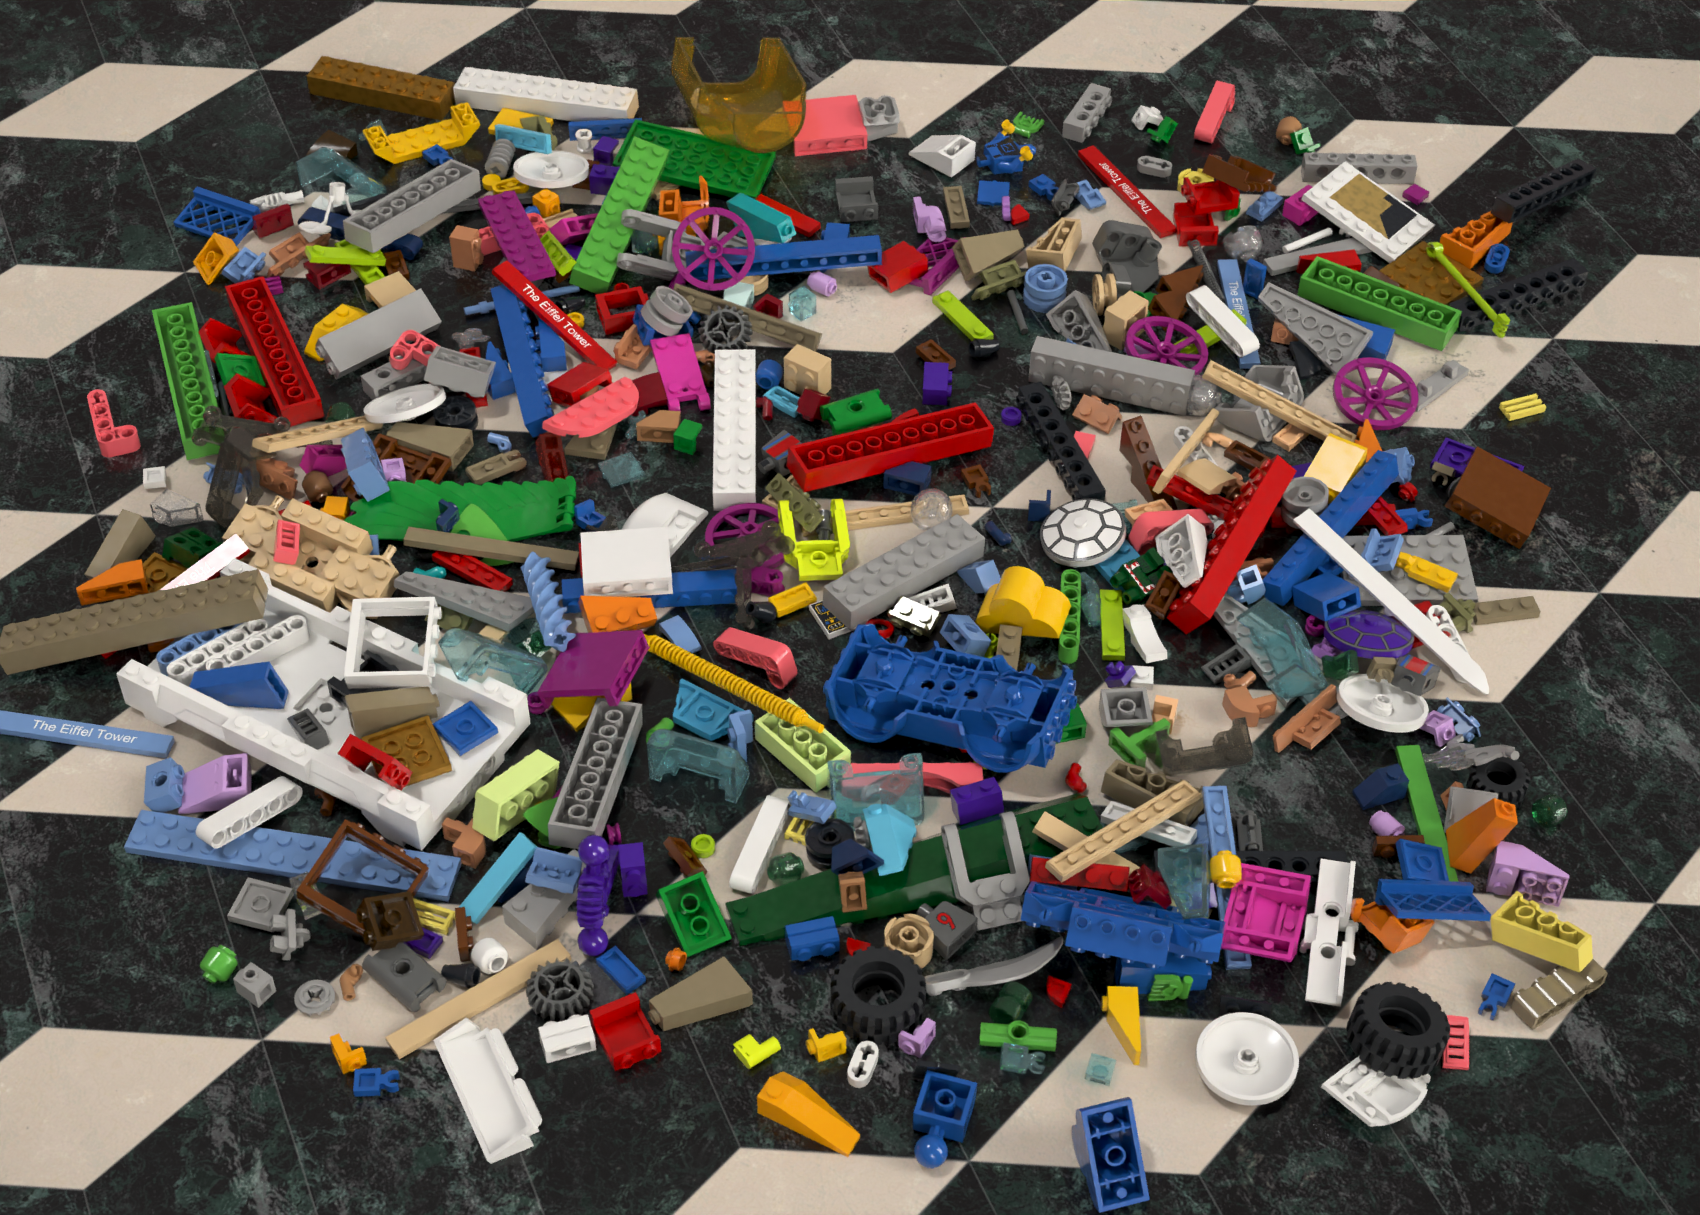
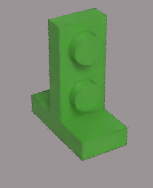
M1163 718L1158 722H1153L1146 729L1135 732L1130 738L1119 727H1115L1110 730L1108 745L1125 762L1145 768L1147 756L1143 752L1168 739L1170 723Z

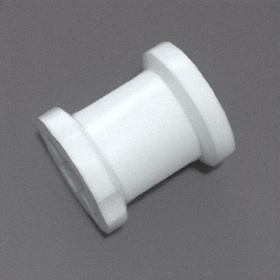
M580 129L575 134L576 139H578L577 151L582 154L590 153L593 150L591 143L592 132L588 129Z

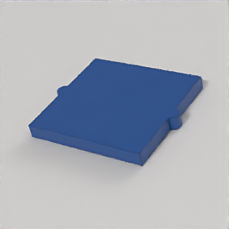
M995 180L979 181L977 204L1002 206V197L1009 196L1010 182H996Z

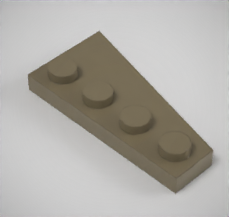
M618 423L593 436L579 438V434L574 435L564 448L565 455L605 460Z

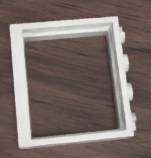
M435 597L353 599L344 669V679L348 689L431 687L432 677L436 676V666L433 664V661L438 656V647L435 641L440 636L437 620L441 619L442 614L441 607L437 606ZM428 615L423 671L359 672L366 617Z

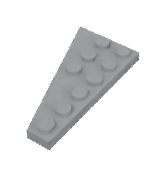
M1269 282L1258 296V301L1335 375L1345 364L1358 358L1373 336V331Z
M407 571L394 579L395 588L418 597H435L436 603L508 632L535 612L531 598L527 596Z
M1225 593L1213 615L1236 644L1238 643L1251 658L1253 667L1283 706L1287 708L1328 670L1329 665Z

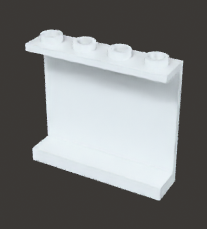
M667 527L581 533L584 596L634 597L673 594Z

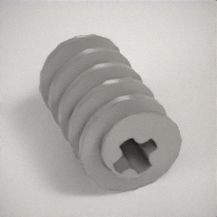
M498 139L493 143L485 164L487 174L499 175L501 179L506 177L514 152L516 151L511 141Z

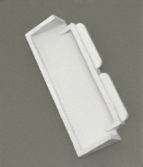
M466 1017L433 1041L487 1161L492 1164L533 1147L530 1135L540 1132L538 1126L542 1123V1117L525 1081L521 1078L515 1079L514 1077L518 1071V1066L502 1032L497 1028L490 1030L488 1027L481 1031L478 1025Z

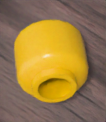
M1223 850L1210 859V880L1217 884L1219 888L1235 887L1236 883L1242 878L1240 858L1232 854L1231 851Z

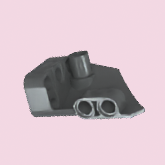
M1115 220L1104 222L1092 242L1103 267L1102 278L1104 282L1107 274H1114L1117 300L1128 291L1144 293L1159 278L1158 254L1162 249L1161 243L1153 238L1150 229L1146 226Z

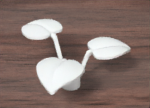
M332 182L329 187V200L320 195L311 205V207L326 210L324 221L322 223L313 221L303 222L298 225V228L311 234H327L332 230V227L326 224L329 213L334 212V207L341 206L340 204H343V201H345L351 216L360 210L351 209L348 200L349 196L345 195V184Z

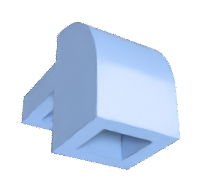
M1257 565L1238 571L1236 574L1238 580L1233 581L1226 591L1228 595L1238 602L1243 603L1247 601L1248 605L1260 599L1266 589Z

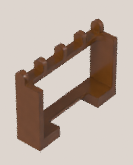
M1208 155L1202 173L1244 192H1275L1277 189L1276 185L1272 184L1275 172L1239 156H1230L1228 162H1226L1218 155Z

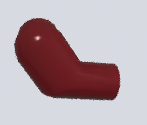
M766 396L757 397L756 407L763 408L762 418L764 420H772V401Z

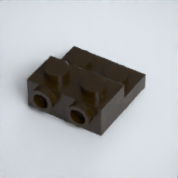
M410 891L364 898L357 909V920L359 923H364L365 926L363 933L364 942L366 945L371 946L372 951L396 948L398 943L420 940L424 936Z

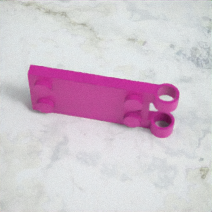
M690 334L651 339L650 345L657 370L660 372L668 399V410L680 411L681 414L679 402L695 399L698 401L700 411L711 409L709 394L704 385Z

